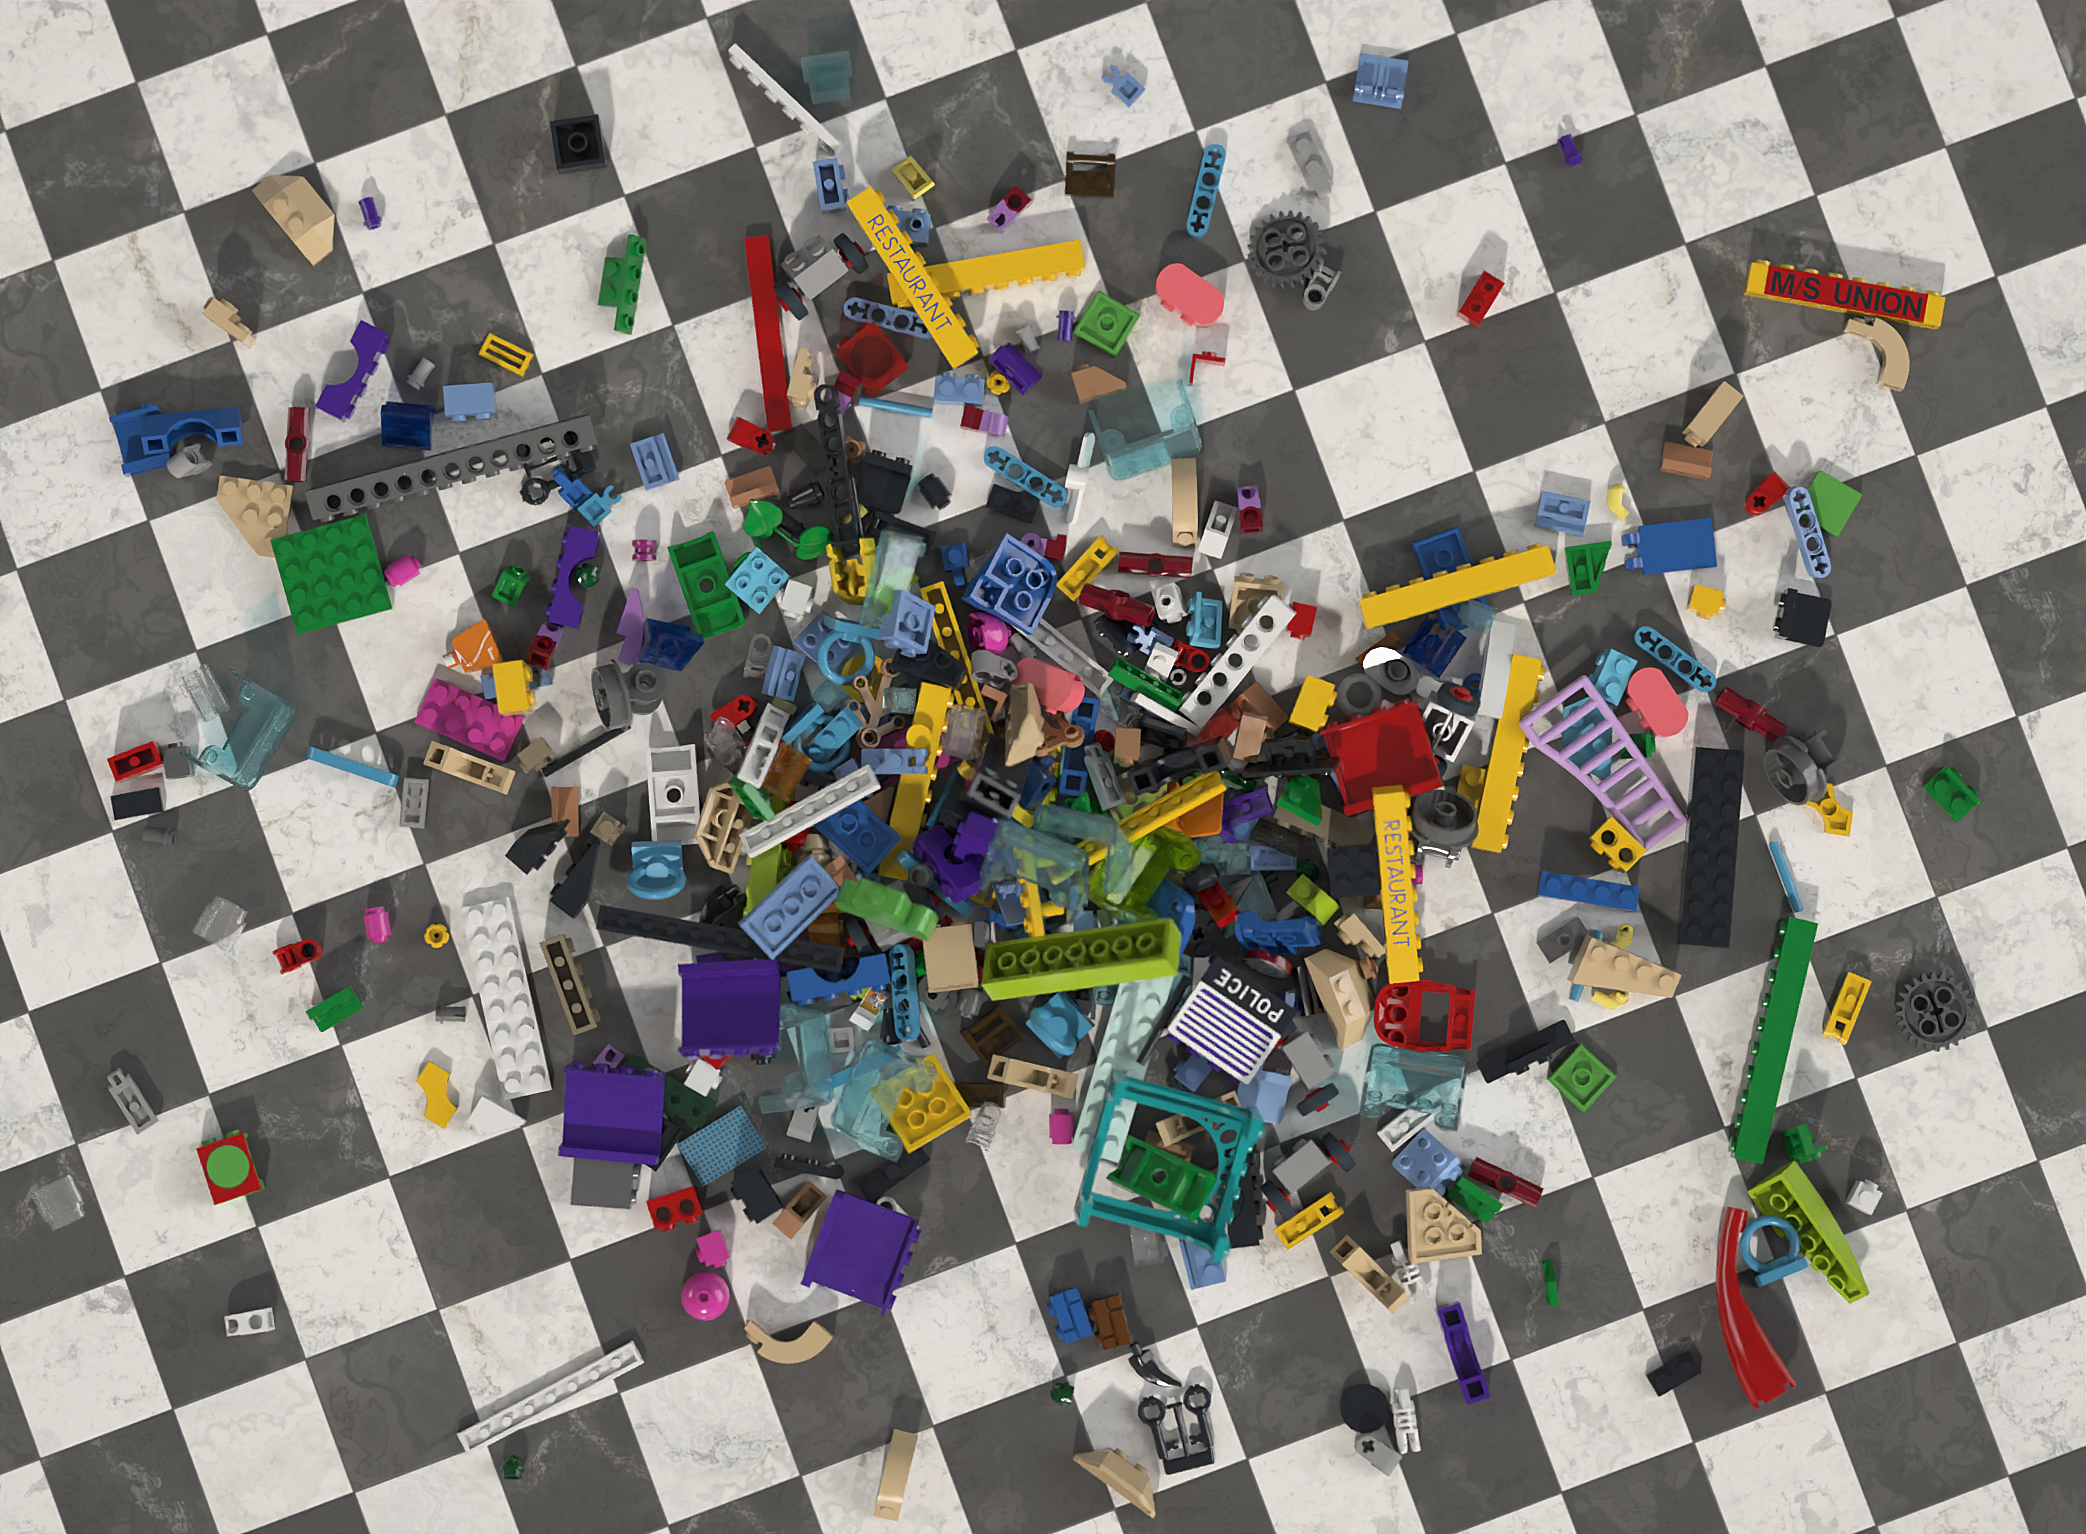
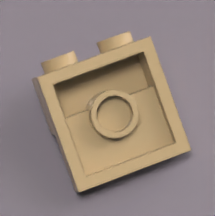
M210 297L203 306L205 311L202 314L241 343L251 348L256 340L251 337L253 332L240 323L241 318L236 314L238 309L223 298L219 302L215 298Z
M800 347L787 397L793 403L792 406L807 409L809 401H814V392L817 387L813 377L810 376L814 365L813 357H811L808 349Z
M1247 572L1240 573V576H1234L1228 628L1244 630L1242 624L1250 615L1253 617L1257 615L1260 611L1257 606L1265 596L1270 598L1274 594L1282 600L1283 581H1279L1278 577L1266 575L1264 579L1254 578V574ZM1263 615L1260 623L1264 628L1268 629L1273 626L1274 621L1271 616Z
M1346 913L1334 922L1339 930L1337 936L1345 945L1350 943L1354 946L1361 940L1363 944L1360 947L1369 958L1372 956L1379 958L1386 952L1384 947L1354 913L1350 916Z

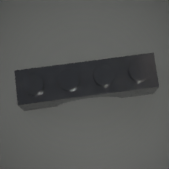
M1220 736L1140 762L1139 764H1134V766L1130 767L1127 776L1135 796L1157 790L1166 783L1193 773L1207 774L1226 768L1232 757L1224 737Z
M1234 1148L1225 1149L1224 1156L1227 1158L1231 1157L1232 1155L1229 1153ZM1253 1151L1246 1154L1244 1162H1248L1245 1176H1240L1238 1182L1243 1193L1241 1211L1232 1220L1231 1224H1227L1231 1249L1259 1246V1240L1264 1239L1262 1225H1257L1256 1215H1261L1259 1200L1254 1201L1253 1191L1258 1190L1256 1175L1251 1176L1250 1166H1255Z

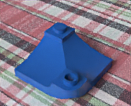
M1004 533L980 571L971 579L962 599L978 610L998 617L1027 635H1033L1055 591L1057 574L1053 565L1044 557L1014 537Z
M1156 874L1143 897L1128 913L1120 916L1116 925L1172 918L1182 934L1180 960L1195 924L1194 899L1165 876Z
M1243 910L1235 916V933L1246 953L1250 949H1260L1268 951L1269 956L1297 955V947L1322 945V925L1313 916H1302L1300 919L1286 921H1262L1258 913L1252 910Z

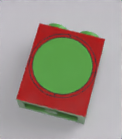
M238 1129L226 1133V1139L216 1141V1138L202 1141V1147L196 1148L214 1205L265 1189L263 1180L258 1178L246 1141L248 1137L247 1132L240 1134Z

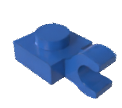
M559 466L551 472L553 479L561 486L558 490L559 495L574 510H577L593 496V492L577 475L570 480Z
M965 543L941 547L945 572H953L955 588L964 587L962 569L969 568Z
M981 907V910L988 912V919L981 920L977 918L976 921L987 924L995 922L999 924L997 929L1012 933L1013 929L1018 931L1020 924L1006 926L1002 914L992 911L989 907Z

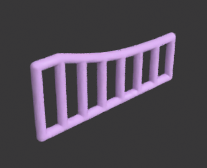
M1586 675L1577 678L1519 721V726L1533 746L1556 761L1582 782L1606 807L1615 820L1646 850H1649L1687 822L1685 813ZM1583 687L1591 699L1545 733L1538 736L1531 724ZM1596 707L1605 718L1560 752L1546 744ZM1610 727L1619 738L1581 767L1576 766L1567 759ZM1624 747L1633 757L1632 760L1599 784L1587 775ZM1640 767L1647 779L1613 802L1605 791ZM1651 787H1654L1661 799L1629 821L1621 809ZM1665 807H1668L1675 816V819L1643 841L1636 828Z

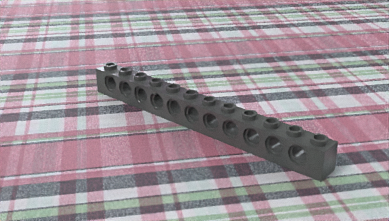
M588 413L309 488L305 491L312 519H320V522H326L335 519V514L343 513L344 516L358 513L357 508L367 506L368 510L381 507V502L391 500V503L403 501L406 499L405 496L414 493L415 497L428 494V489L438 487V490L441 491L453 487L452 483L462 481V484L476 481V476L484 474L486 478L497 476L500 474L499 470L509 468L510 472L524 468L523 464L533 462V465L542 464L548 461L547 457L556 455L557 459L570 456V451L580 449L581 452L595 449L594 445L598 444L599 438L592 414ZM567 431H574L578 436V441L569 443L565 439V433ZM545 437L551 438L554 441V447L552 449H545L541 445V439ZM527 444L531 450L530 454L527 456L519 454L517 450L518 445ZM496 450L504 451L507 455V460L498 462L494 458V452ZM474 456L480 457L483 461V467H472L470 459ZM447 464H457L459 473L456 475L450 474L446 468ZM426 469L434 471L436 475L435 480L427 481L423 477V471ZM401 476L410 477L412 486L408 488L403 487L399 482V478ZM384 482L388 486V492L386 494L379 493L376 490V483ZM355 488L361 489L365 495L364 499L356 500L352 495V490ZM337 495L341 500L340 506H332L328 500L329 496Z

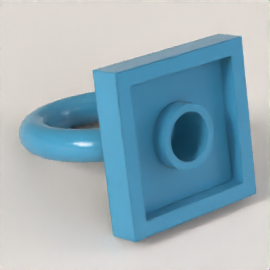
M825 615L823 625L833 629V631L825 636L818 649V664L823 675L829 681L843 686L851 685L852 679L856 676L867 677L875 662V649L870 638L881 640L879 638L881 629L870 624ZM839 638L861 643L865 649V662L862 668L853 675H839L828 664V650L831 644Z
M812 701L783 729L784 732L781 738L788 745L792 743L794 756L802 767L814 773H829L841 766L848 758L851 749V739L849 738L841 746L840 752L834 760L824 764L809 760L803 752L802 740L806 739L819 724L828 725L835 718L829 715H821L824 710L815 701Z
M681 841L632 842L633 871L627 878V886L633 894L646 899H663L673 896L683 889L686 884V876L683 870ZM646 888H663V889H646Z
M1064 991L1058 992L1042 1008L1032 1009L1030 1019L1026 1022L1027 1026L1059 1059L1063 1055L1074 1053L1076 1043L1095 1026Z
M1774 1215L1760 1216L1752 1220L1743 1230L1740 1238L1742 1257L1748 1266L1762 1273V1275L1754 1278L1757 1287L1769 1284L1809 1267L1805 1258L1796 1261L1800 1248L1799 1237L1794 1227L1785 1219ZM1765 1225H1774L1781 1228L1788 1236L1790 1243L1787 1256L1763 1264L1752 1255L1750 1239L1758 1228Z

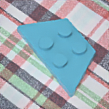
M1587 697L1563 708L1562 719L1591 698ZM1606 702L1611 711L1613 712V705ZM1597 707L1562 732L1561 750L1605 719ZM1608 728L1567 759L1578 767L1584 765L1612 744V728ZM1611 757L1589 773L1602 779V781L1611 775Z

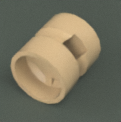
M823 834L807 835L805 846L800 845L798 849L802 852L798 856V864L810 854L822 867L830 863V855L826 853V850L829 849V839Z

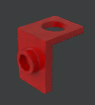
M1202 351V355L1193 354L1188 386L1193 384L1196 362L1225 366L1226 358L1216 357L1217 353Z

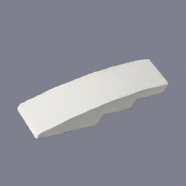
M1495 620L1490 621L1478 690L1480 691L1479 699L1481 705L1476 714L1497 719L1502 718L1511 667L1515 625Z
M769 703L766 705L743 759L738 778L758 788L761 787L777 751L778 743L784 732L783 729L790 716L789 713Z

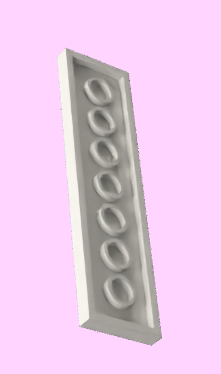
M510 897L461 908L503 1101L553 1090Z

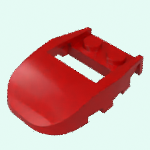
M1432 980L1388 984L1380 990L1376 997L1374 1007L1375 1031L1384 1043L1416 1052L1471 1050L1475 990H1466L1450 984L1433 982ZM1423 992L1449 994L1446 1043L1419 1041Z

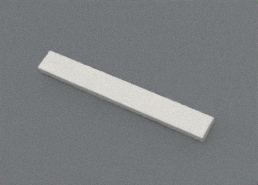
M631 1341L459 1432L457 1435L469 1456L643 1364L644 1360L634 1341Z

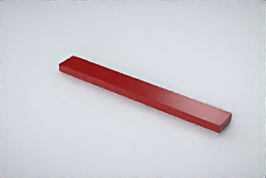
M769 236L744 238L768 432L793 430L789 399L787 397L788 389L776 292L773 289L775 283Z

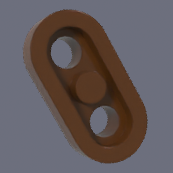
M1394 630L1356 657V661L1360 666H1363L1366 654L1378 647H1387L1394 650L1399 646L1397 641L1400 639V636Z

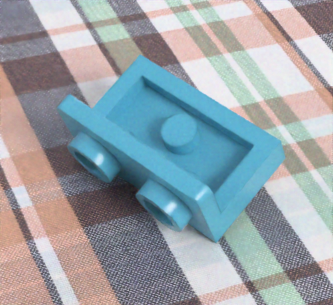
M1196 591L1193 599H1189L1187 613L1191 614V621H1188L1186 635L1190 636L1189 645L1219 649L1221 642L1222 601L1201 598L1202 592Z
M1605 649L1604 652L1601 651L1595 662L1597 665L1595 672L1590 674L1588 678L1605 702L1618 706L1637 661L1613 649Z

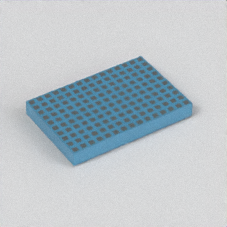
M739 1106L677 1144L702 1186L707 1185L767 1148L742 1106Z

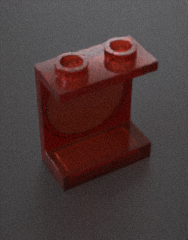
M864 321L855 329L857 332L855 336L851 339L846 336L836 344L838 349L834 353L836 356L839 355L855 377L860 380L868 396L873 398L909 369L910 365L874 321L870 324Z

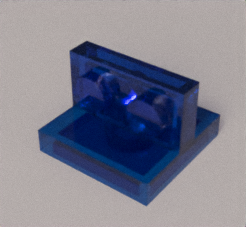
M386 401V405L382 404L380 411L382 446L431 451L432 426L435 417L434 405Z
M1429 612L1402 654L1440 678L1467 637Z
M647 618L643 622L646 644L637 654L638 662L651 663L657 667L682 672L705 643L703 634L691 632L690 627Z

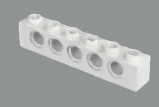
M1273 594L1270 598L1267 596L1263 598L1257 606L1260 609L1255 617L1250 615L1242 624L1244 631L1239 637L1236 634L1232 636L1226 644L1229 647L1224 655L1219 653L1211 662L1213 669L1207 675L1203 672L1195 682L1198 685L1193 693L1188 691L1182 698V707L1179 711L1201 729L1295 616L1296 612L1276 595ZM1263 615H1269L1273 618L1274 624L1271 628L1267 629L1261 625L1260 620ZM1253 634L1257 637L1258 644L1256 647L1252 648L1246 645V635ZM1237 653L1241 655L1243 660L1241 666L1236 667L1230 663L1229 658L1231 654ZM1217 672H1222L1226 675L1227 682L1225 685L1221 686L1215 683L1214 675ZM1206 691L1211 695V702L1209 704H1202L1199 701L1198 696L1200 692Z

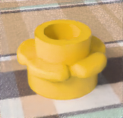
M998 370L993 371L991 376L987 378V387L994 394L1005 393L1010 388L1009 381ZM997 380H1000L1001 384L998 385L996 383Z
M442 924L429 925L424 936L425 941L434 948L442 947L443 943H447L449 939V934L446 932L447 928ZM436 933L439 934L438 938H435L434 936Z

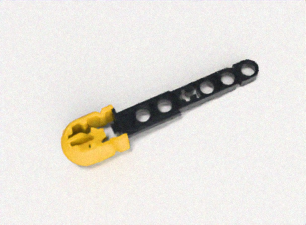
M822 384L816 388L814 400L816 411H819L817 419L828 481L825 484L835 543L826 545L827 556L831 558L828 563L831 584L840 600L849 605H861L870 601L874 589L880 583L877 555L873 553L875 542L874 538H864L855 478H852L843 418L838 407H841L838 390L832 385ZM826 388L832 392V398L827 403L821 399V392ZM828 413H833L836 417V422L831 427L825 424V416ZM832 437H836L840 441V446L836 451H832L828 446V442ZM830 455H842V457H837L838 465H843V469L839 471V474L833 471V467L837 466L836 458H831ZM841 485L845 486L848 491L847 497L843 500L839 499L836 495V490ZM843 510H848L851 513V521L847 524L842 523L840 520V514ZM860 544V556L862 557L863 565L856 558L847 560V566L844 568V555H842L841 547H844L846 552L856 550V546Z

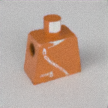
M486 619L479 621L453 638L451 642L455 651L442 656L447 669L461 664L465 673L492 668V664L505 662Z

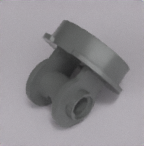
M610 659L608 665L592 669L591 684L594 701L601 722L607 730L621 728L623 731H627L630 720H632V713L648 715L658 709L667 681L663 671L654 664L639 663L630 668L628 672L622 673L617 662L614 659Z
M1813 729L1799 739L1788 735L1780 736L1773 742L1772 748L1764 755L1763 765L1769 782L1776 792L1791 804L1803 805L1808 801L1816 802L1820 800L1826 793V780L1842 770L1839 764L1846 759L1844 756H1841L1835 760L1821 737L1827 734L1825 729L1818 734Z
M1432 790L1422 793L1416 798L1414 804L1409 807L1406 816L1411 817L1412 831L1410 833L1412 834L1411 840L1413 841V850L1415 851L1414 861H1419L1421 854L1446 859L1445 867L1451 868L1453 860H1459L1461 849L1471 845L1478 836L1479 826L1477 823V811L1474 805L1465 797L1451 791Z

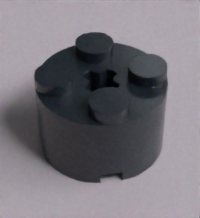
M1195 903V924L1193 929L1197 930L1200 927L1201 932L1191 934L1183 954L1193 958H1206L1220 945L1222 928L1218 926L1203 904Z

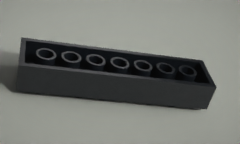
M1705 747L1692 748L1677 932L1678 945L1730 948L1745 751Z

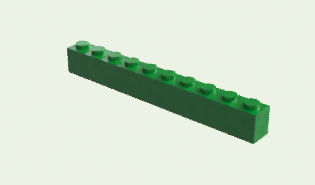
M1786 917L1785 921L1780 923L1778 935H1781L1780 945L1775 946L1773 952V959L1776 960L1775 967L1770 969L1767 983H1770L1769 993H1764L1762 1007L1765 1010L1763 1017L1758 1018L1756 1026L1759 1036L1757 1041H1753L1750 1055L1754 1056L1752 1065L1747 1066L1745 1079L1748 1080L1747 1088L1742 1089L1739 1103L1743 1104L1741 1114H1736L1734 1127L1737 1128L1735 1138L1731 1137L1728 1151L1731 1152L1732 1158L1763 1165L1818 923L1794 917Z

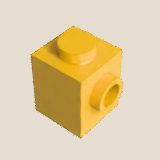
M1695 584L1692 586L1686 610L1696 612V617L1710 620L1711 616L1716 617L1719 612L1722 613L1726 603V598H1722L1724 591Z

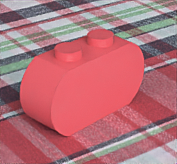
M1181 263L1165 267L1158 275L1156 295L1164 309L1169 312L1174 310L1181 315L1180 320L1190 327L1194 324L1199 328L1213 325L1219 320L1224 308V297L1221 291Z
M1026 657L1017 663L1018 674L1016 679L1011 681V685L1033 684L1039 704L1043 705L1042 710L1056 714L1057 710L1068 713L1080 705L1085 691L1084 682L1080 675L1031 657Z
M1648 667L1640 669L1630 677L1625 688V694L1628 697L1625 701L1633 712L1637 711L1642 718L1639 722L1646 732L1650 731L1652 735L1660 738L1671 737L1682 731L1688 721V710L1662 671L1657 668Z

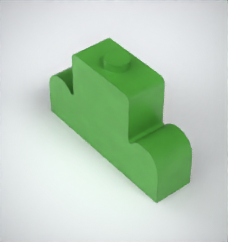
M861 878L859 883L845 879L835 900L839 910L928 942L938 922V918L932 910L922 905L911 903L905 893Z

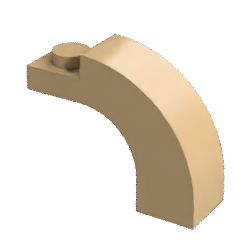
M1854 317L1853 320L1849 319L1845 323L1843 332L1869 340L1881 353L1882 369L1877 384L1901 392L1905 387L1909 374V354L1902 337L1891 325L1881 319L1875 318L1871 326L1867 325L1868 321Z
M1196 458L1171 459L1173 547H1197Z
M434 741L431 742L423 763L424 765L506 795L515 775L513 770Z
M993 1055L987 1079L1073 1099L1078 1074Z
M1235 1090L1213 1099L1242 1107ZM1175 1114L1156 1123L1165 1146L1206 1129L1196 1120L1182 1114ZM1212 1122V1126L1217 1125L1216 1122Z
M1348 1235L1330 1251L1392 1314L1410 1297Z
M752 1320L744 1328L747 1331L745 1336L756 1345L759 1342L763 1344L757 1351L758 1354L771 1361L786 1364L798 1363L812 1358L822 1351L834 1337L816 1321L811 1324L801 1337L791 1341L775 1339Z
M894 1429L874 1516L898 1521L918 1439L917 1434Z

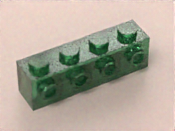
M630 1054L624 1065L633 1066L634 1070L644 1071L645 1068H656L659 1072L665 1073L663 1112L675 1118L676 1114L684 1118L683 1124L693 1130H696L697 1127L703 1129L718 1102L686 1086L680 1080L640 1057Z

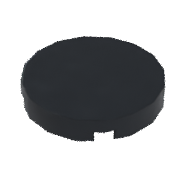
M1358 1384L1351 1387L1344 1394L1340 1403V1414L1344 1423L1351 1430L1358 1433H1372L1379 1430L1386 1423L1389 1416V1402L1386 1395L1379 1388L1370 1384Z

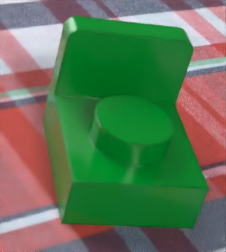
M509 565L503 571L492 597L514 607L531 575L526 573L525 569L520 566Z
M1651 733L1629 734L1645 758L1652 757V752L1656 751L1655 738H1651ZM1626 747L1619 751L1620 760L1633 759Z

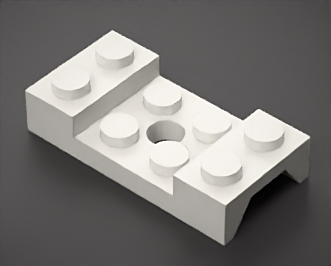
M696 745L645 748L652 841H681L682 845L698 844L694 836L700 818ZM675 788L680 791L681 798L678 802L672 803L667 799V793Z

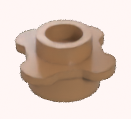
M846 436L849 460L853 464H858L861 461L860 455L866 448L863 441L857 442L852 440L850 436ZM853 448L854 452L851 453L849 449Z
M1365 955V959L1359 960L1365 979L1370 977L1374 979L1376 978L1375 973L1379 972L1374 958L1369 959Z

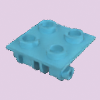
M755 547L724 584L748 606L760 614L791 576L759 548Z

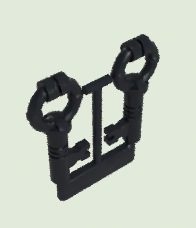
M567 431L571 443L577 442V434L574 431ZM549 437L541 439V444L547 441H551L554 444V441ZM524 444L527 450L523 456H527L531 450L527 444ZM580 449L570 452L571 455L576 453L582 469L581 472L570 469L569 460H566L565 465L563 462L560 463L561 468L564 469L570 480L575 475L582 479L581 475L596 470L591 452H581ZM556 456L538 465L528 467L527 463L523 464L526 475L529 477L519 491L520 495L523 496L521 497L523 502L530 505H541L548 499L551 490L561 487L554 479L546 481L538 477L530 478L532 476L531 470L559 460ZM534 483L540 484L543 495L537 499H532L528 489Z
M1199 1384L1188 1386L1184 1393L1183 1403L1177 1402L1165 1407L1160 1399L1152 1395L1149 1398L1144 1397L1138 1406L1137 1415L1144 1424L1151 1427L1159 1460L1163 1459L1162 1462L1166 1475L1215 1463L1211 1448L1214 1446L1206 1416V1412L1211 1405L1212 1396L1205 1387ZM1195 1392L1197 1394L1202 1392L1205 1404L1193 1407L1190 1404L1189 1397L1195 1395ZM1149 1404L1151 1406L1157 1404L1160 1411L1159 1416L1151 1419L1146 1418L1144 1407H1149ZM1184 1404L1189 1412L1196 1415L1201 1433L1196 1436L1194 1434L1190 1435L1189 1439H1193L1190 1443L1195 1445L1197 1442H1203L1204 1448H1208L1206 1451L1189 1455L1177 1407ZM1166 1408H1173L1185 1454L1183 1457L1171 1460L1165 1459L1168 1458L1167 1451L1179 1449V1446L1175 1445V1443H1178L1177 1439L1171 1440V1442H1164L1160 1424L1165 1418Z

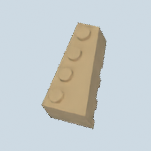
M1586 934L1567 980L1574 984L1672 998L1682 975L1670 968Z

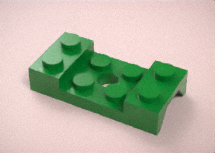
M714 531L688 542L667 547L700 641L747 625L736 594L724 584L730 576ZM704 579L712 580L714 583L712 591L707 593L701 591V581Z
M1130 1135L1126 1139V1152L1118 1168L1106 1177L1113 1185L1140 1195L1193 1222H1196L1218 1179L1211 1172ZM1164 1171L1166 1173L1165 1180L1161 1183H1156V1174Z

